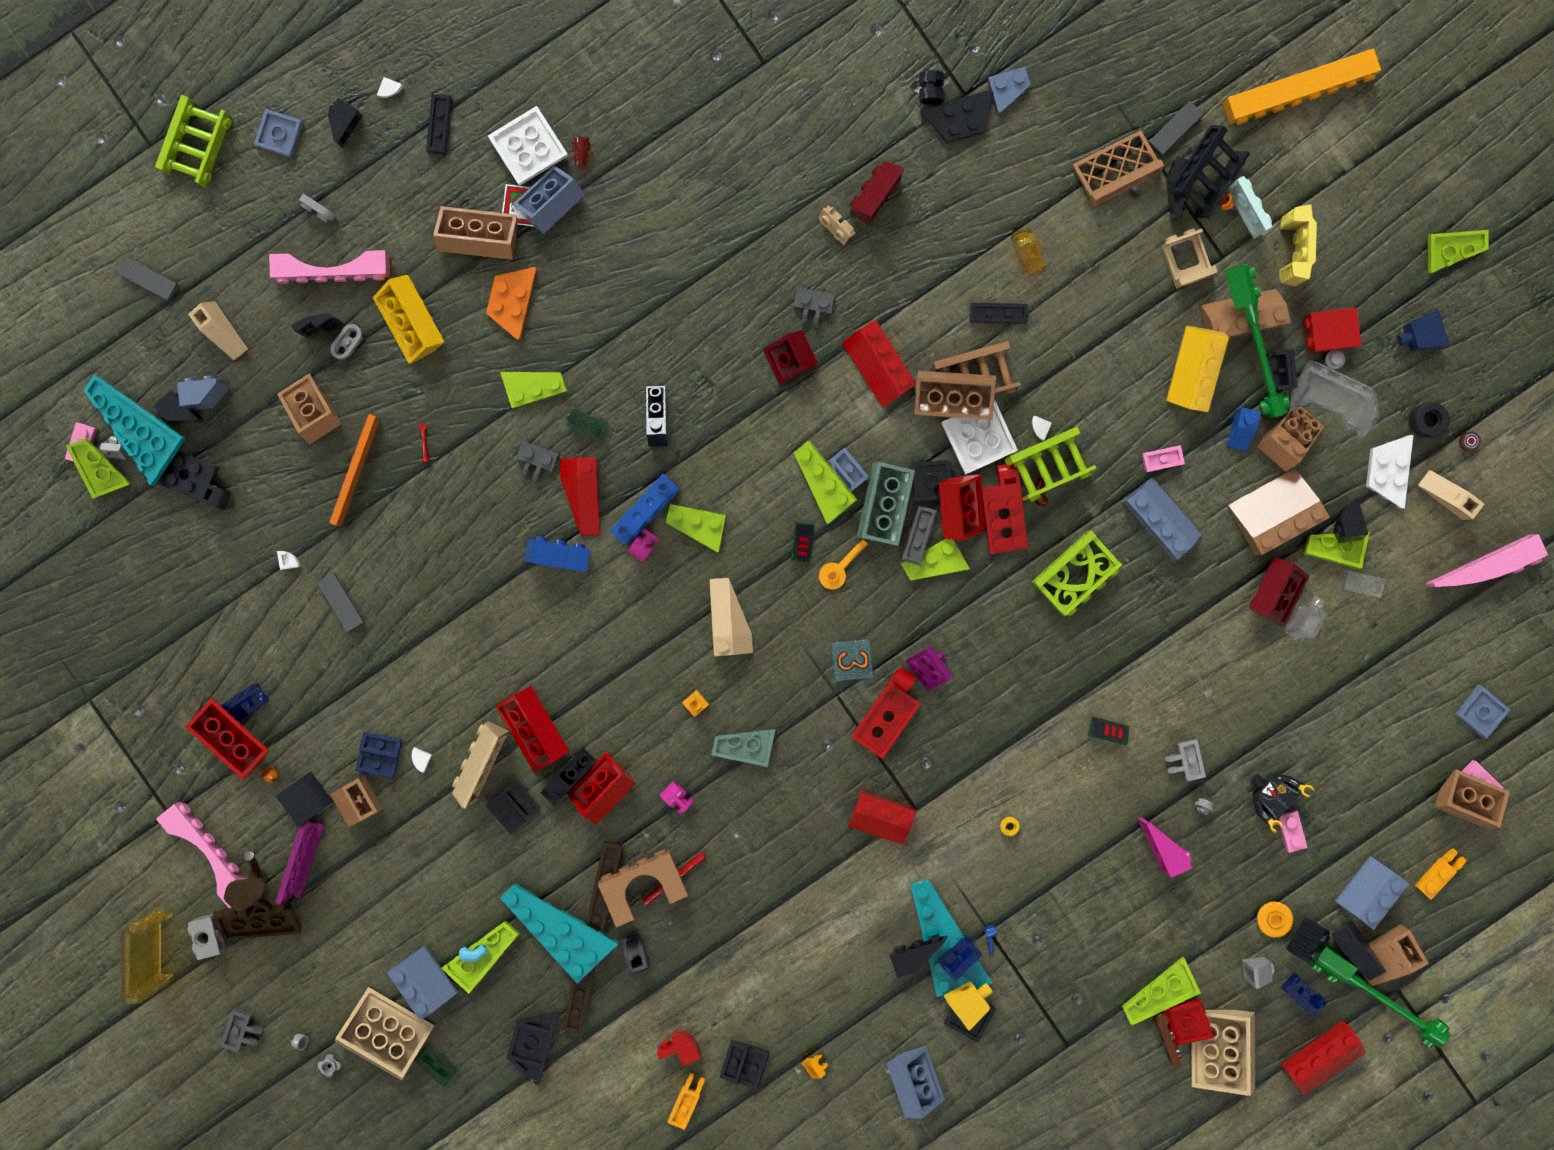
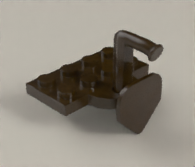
M245 852L243 859L248 862L251 869L249 879L235 880L229 883L225 889L224 900L232 908L214 911L212 916L223 939L234 940L301 933L302 926L291 903L271 905L268 900L263 898L266 884L260 878L261 868L254 852Z

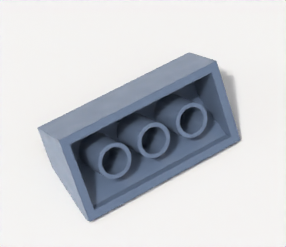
M1153 477L1149 478L1123 501L1124 505L1172 560L1179 559L1201 536V533Z

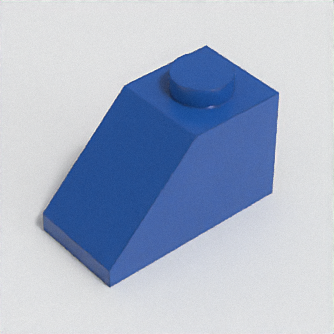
M1246 408L1235 410L1226 447L1245 452L1257 431L1261 412Z

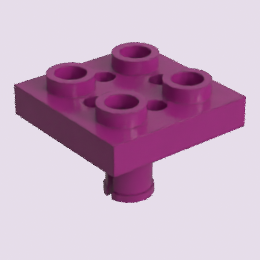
M931 646L924 648L905 660L910 670L913 671L927 691L949 681L953 677L944 665L948 660L947 656L941 659L945 653L940 651L936 654Z

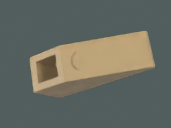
M215 301L200 303L188 314L197 328L233 360L238 359L248 350Z
M1431 470L1426 473L1417 485L1462 520L1474 519L1485 505L1470 492Z

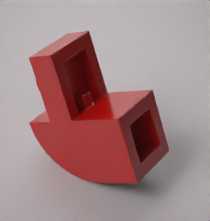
M685 1031L672 1032V1041L665 1040L661 1042L656 1052L659 1060L677 1052L683 1066L701 1059L702 1055L696 1039Z

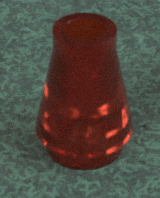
M574 137L572 147L576 166H586L591 145L589 138Z

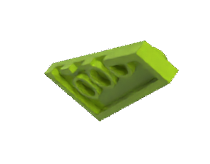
M505 921L468 948L469 951H475L482 944L488 948L489 951L477 962H464L459 958L460 955H458L448 964L444 965L442 969L470 994L520 933Z

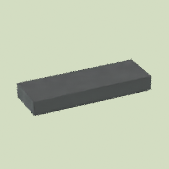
M1189 101L1148 142L1149 145L1162 156L1203 113Z
M126 256L117 271V274L168 301L171 300L179 285Z
M918 506L902 561L921 566L937 510Z
M335 573L317 583L346 632L365 622Z

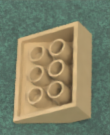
M489 721L484 725H480L476 734L479 737L476 742H472L468 751L471 754L468 760L465 759L460 768L463 771L460 777L457 776L452 785L454 787L452 794L461 807L465 809L478 799L509 732Z
M368 987L337 1035L335 1042L402 1081L435 1025L424 1019L419 1020L416 1014Z
M1205 1010L1214 1033V1038L1192 1042V1087L1251 1096L1255 1090V1012Z

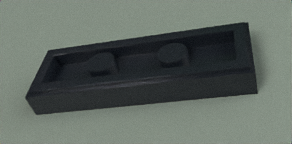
M432 94L426 145L427 153L447 154L452 105L451 96Z
M970 303L969 323L1027 324L1028 304Z

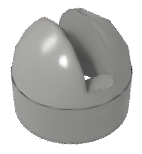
M303 1034L294 1035L293 1041L291 1040L292 1047L299 1051L304 1050L309 1041L308 1036Z

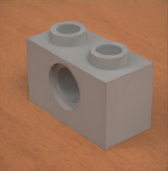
M213 914L195 918L188 922V934L192 937V950L197 960L216 956L227 950L225 941L212 918ZM203 933L208 935V941L203 938Z

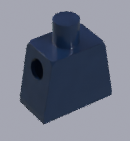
M1439 309L1404 325L1405 333L1397 336L1399 346L1408 344L1411 351L1434 349L1449 345Z

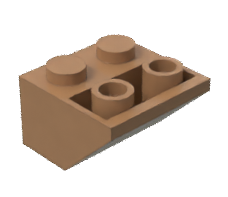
M365 775L330 794L348 827L383 809Z

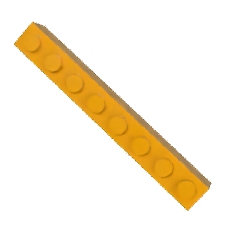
M1373 48L1230 96L1222 104L1229 125L1234 123L1240 125L1247 122L1249 118H1261L1266 115V112L1273 111V113L1283 110L1284 106L1291 105V107L1303 103L1302 100L1309 98V101L1321 97L1320 94L1327 92V95L1339 91L1341 87L1345 86L1348 89L1357 85V82L1362 80L1364 83L1375 79V75L1381 71Z

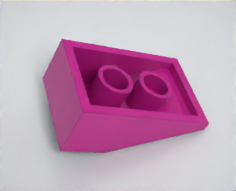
M1137 818L1161 871L1172 878L1192 868L1190 864L1192 859L1187 850L1184 851L1182 847L1178 846L1144 818Z

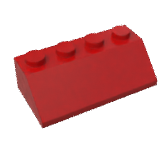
M876 319L842 342V345L882 408L915 388L916 382Z
M532 686L523 689L496 705L498 712L533 772L569 752L566 743L559 735L556 726L551 721L547 710L543 707Z
M213 698L185 726L188 731L241 779L250 777L263 763L270 751Z
M1341 1021L1280 1065L1304 1097L1366 1052L1353 1029L1344 1021Z

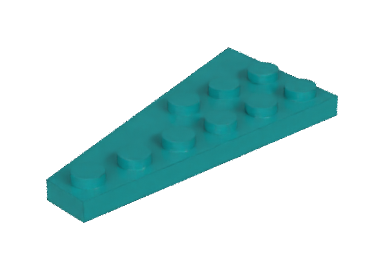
M93 375L83 391L95 408L99 409L105 422L113 429L116 438L128 455L136 462L137 468L146 476L149 485L155 486L186 438L101 377Z
M929 879L910 883L923 941H928L930 937L939 934L941 937L945 935L948 937L946 942L928 959L936 996H943L970 981L976 988L981 987L985 983L988 985L993 984Z
M517 884L512 885L500 897L576 983L582 980L620 943L615 939L612 940L605 936L599 930L596 931L589 927L586 923L567 912L557 909L551 903L541 900L535 894Z

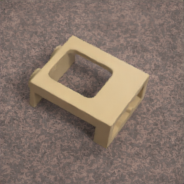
M1195 228L1185 231L1181 237L1173 235L1166 238V242L1161 245L1176 289L1211 277L1217 273L1216 266L1210 265L1200 237V233L1203 232L1202 229L1195 231ZM1189 240L1193 244L1199 263L1185 270H1179L1171 247Z

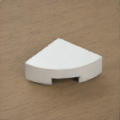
M384 77L377 96L380 98L391 97L396 93L398 94L402 90L403 85Z
M1033 416V431L1040 440L1044 441L1052 423Z
M277 551L280 570L301 567L295 555L286 551Z
M414 747L412 750L413 764L420 772L424 773L432 754Z

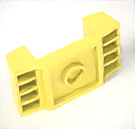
M1311 205L1295 207L1289 213L1282 216L1280 230H1296L1293 235V244H1295V252L1292 257L1293 262L1279 270L1280 281L1283 284L1297 286L1310 279L1311 267L1316 262L1317 222L1313 219Z

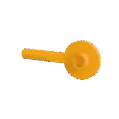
M862 539L839 564H825L819 572L821 584L827 589L841 587L846 579L844 569L868 543Z

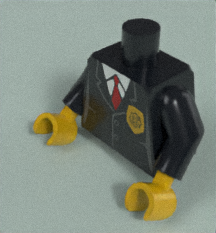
M1256 774L1250 780L1257 787L1252 793L1256 814L1267 825H1270L1271 831L1275 834L1277 831L1273 826L1279 825L1283 829L1282 823L1278 819L1301 795L1299 791L1301 790L1307 798L1311 796L1305 794L1306 789L1310 788L1315 791L1312 786H1304L1301 781L1287 775H1268L1264 779L1259 774Z

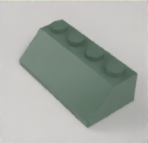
M873 462L857 533L858 538L899 546L915 470L882 462Z

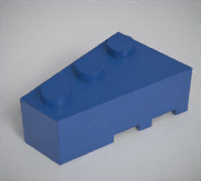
M536 536V540L527 538L523 561L587 572L590 549H586L585 544L574 543V546L566 545L567 541L555 539V543L547 542L548 538Z

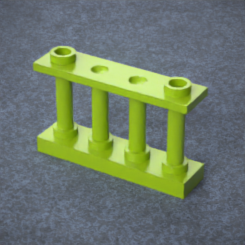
M181 95L155 168L169 175L171 170L175 169L196 177L195 182L206 188L207 183L211 180V171L226 130L231 126L232 116L222 109L219 116L195 108L196 103L189 97ZM195 115L216 123L213 133L211 134L189 126L188 123L191 116ZM188 133L209 141L206 152L182 144L184 134ZM181 151L203 159L199 170L176 162L177 153Z
M1078 427L1004 459L1008 466L1014 464L1018 468L1029 495L1022 498L1023 502L1028 499L1033 502L1042 498L1041 493L1079 476L1082 480L1091 476V471L1097 469L1095 465L1086 468L1074 442L1076 440L1075 436L1080 434ZM1062 442L1068 445L1080 471L1070 476L1058 450V444ZM1046 449L1048 452H1051L1063 480L1053 483L1041 457V452ZM1028 457L1034 459L1046 485L1045 488L1036 491L1024 464V459Z

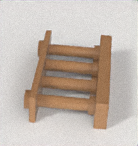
M1008 341L935 361L932 364L934 372L950 373V367L958 366L962 374H970L968 369L969 362L976 360V363H979L982 375H990L986 360H988V356L994 355L998 360L1005 384L1003 387L996 388L995 394L1005 392V395L1014 393L1016 388L1021 386L1020 382L1012 384L1004 356L1006 351L1010 349Z

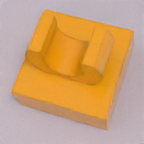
M698 690L682 702L694 717L709 705Z
M822 1055L806 1058L801 1063L812 1079H821L826 1074L824 1069L827 1068L828 1064H819V1059Z

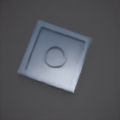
M265 108L254 146L293 158L304 122Z
M1478 685L1455 715L1483 739H1487L1511 709L1482 685Z

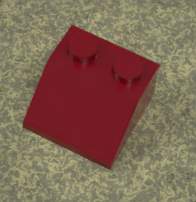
M803 330L789 333L763 349L779 384L797 377L818 365Z

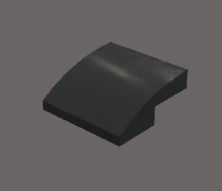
M318 314L304 318L291 325L296 333L308 338L319 330L328 334L343 324V322L331 314Z
M312 772L307 773L275 796L298 827L333 803V800Z
M516 780L486 805L487 809L510 835L541 809Z
M731 1040L720 1078L734 1084L741 1083L757 1090L760 1086L770 1052L750 1044Z

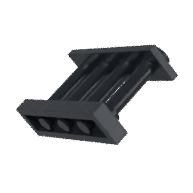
M1210 125L1169 189L1173 195H1188L1199 206L1194 214L1195 217L1210 218L1250 155L1248 151H1234L1223 140L1228 131L1224 125ZM1218 146L1230 158L1225 167L1213 156ZM1207 162L1220 174L1215 183L1202 172ZM1197 179L1209 190L1204 200L1192 189Z

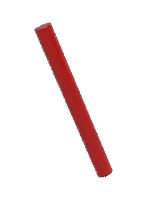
M703 852L699 853L679 870L681 877L706 858ZM662 884L642 899L646 906L665 892Z

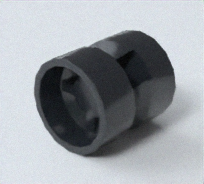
M937 70L921 72L919 74V86L922 89L919 90V102L925 105L943 103L944 89L941 87L944 86V73Z

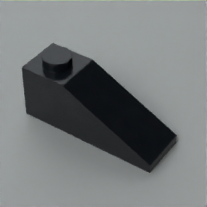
M1352 920L1333 931L1331 935L1341 950L1369 981L1386 972V969Z

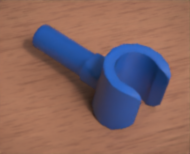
M992 924L984 929L988 940L989 953H994L992 937L997 935L996 929Z

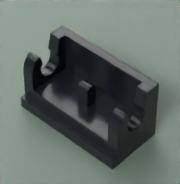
M1294 349L1268 353L1267 358L1276 391L1298 388Z

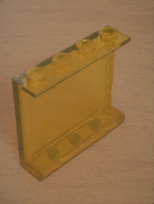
M165 910L153 911V914L146 915L144 919H139L136 923L129 924V927L121 930V1003H142L173 982V974H161V922L172 917L173 913H165Z

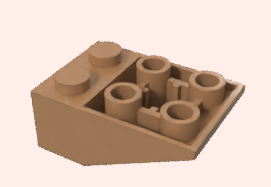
M1294 402L1288 409V412L1268 431L1257 447L1287 472L1301 462L1324 426L1301 405Z
M1398 925L1368 943L1386 969V972L1370 981L1365 976L1364 978L1368 985L1374 986L1411 974L1429 963L1411 931L1402 925Z

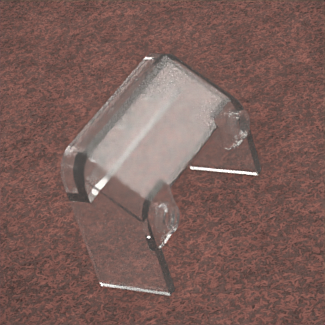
M1309 360L1306 363L1297 381L1298 388L1293 389L1291 394V410L1295 411L1297 406H1306L1309 402L1319 405L1342 416L1344 426L1349 430H1356L1357 441L1362 442L1379 419L1378 400L1375 390L1316 361Z

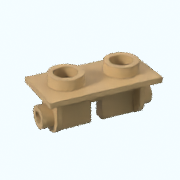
M827 206L823 208L817 219L838 241L845 245L848 239L855 235L854 228L846 220L841 223L839 222L842 216L834 207Z

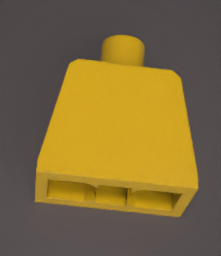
M970 981L945 994L944 997L966 1028L970 1030L990 1010V1006L985 998L991 995L993 991L987 983L977 989Z

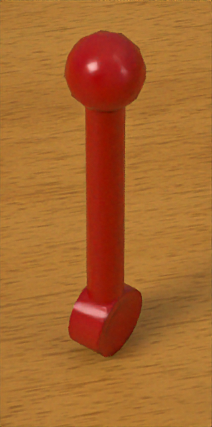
M422 423L419 425V429L422 431V462L428 463L429 457L427 456L425 433L427 425Z

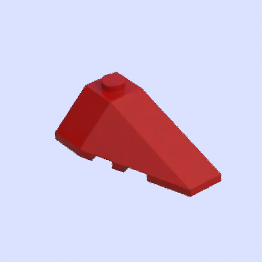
M596 457L560 459V479L580 535H600L599 459Z

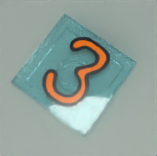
M870 639L831 643L835 681L873 678Z

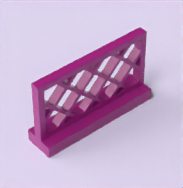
M310 819L299 828L275 903L282 904L293 896L297 898L302 897L324 830V823Z

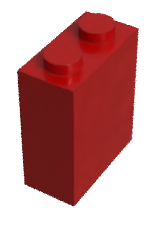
M1357 308L1315 312L1304 316L1303 328L1306 330L1307 335L1305 346L1309 354L1355 349L1361 346Z

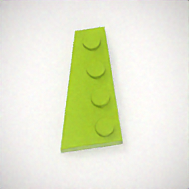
M810 440L794 452L827 524H830L856 502L857 499Z
M1182 957L1122 1005V1008L1132 1026L1201 992L1185 958Z

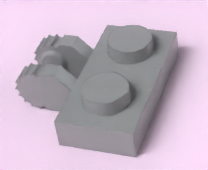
M1197 739L1177 743L1179 754L1165 757L1166 762L1181 760L1182 766L1168 768L1169 774L1183 771L1185 781L1206 777Z

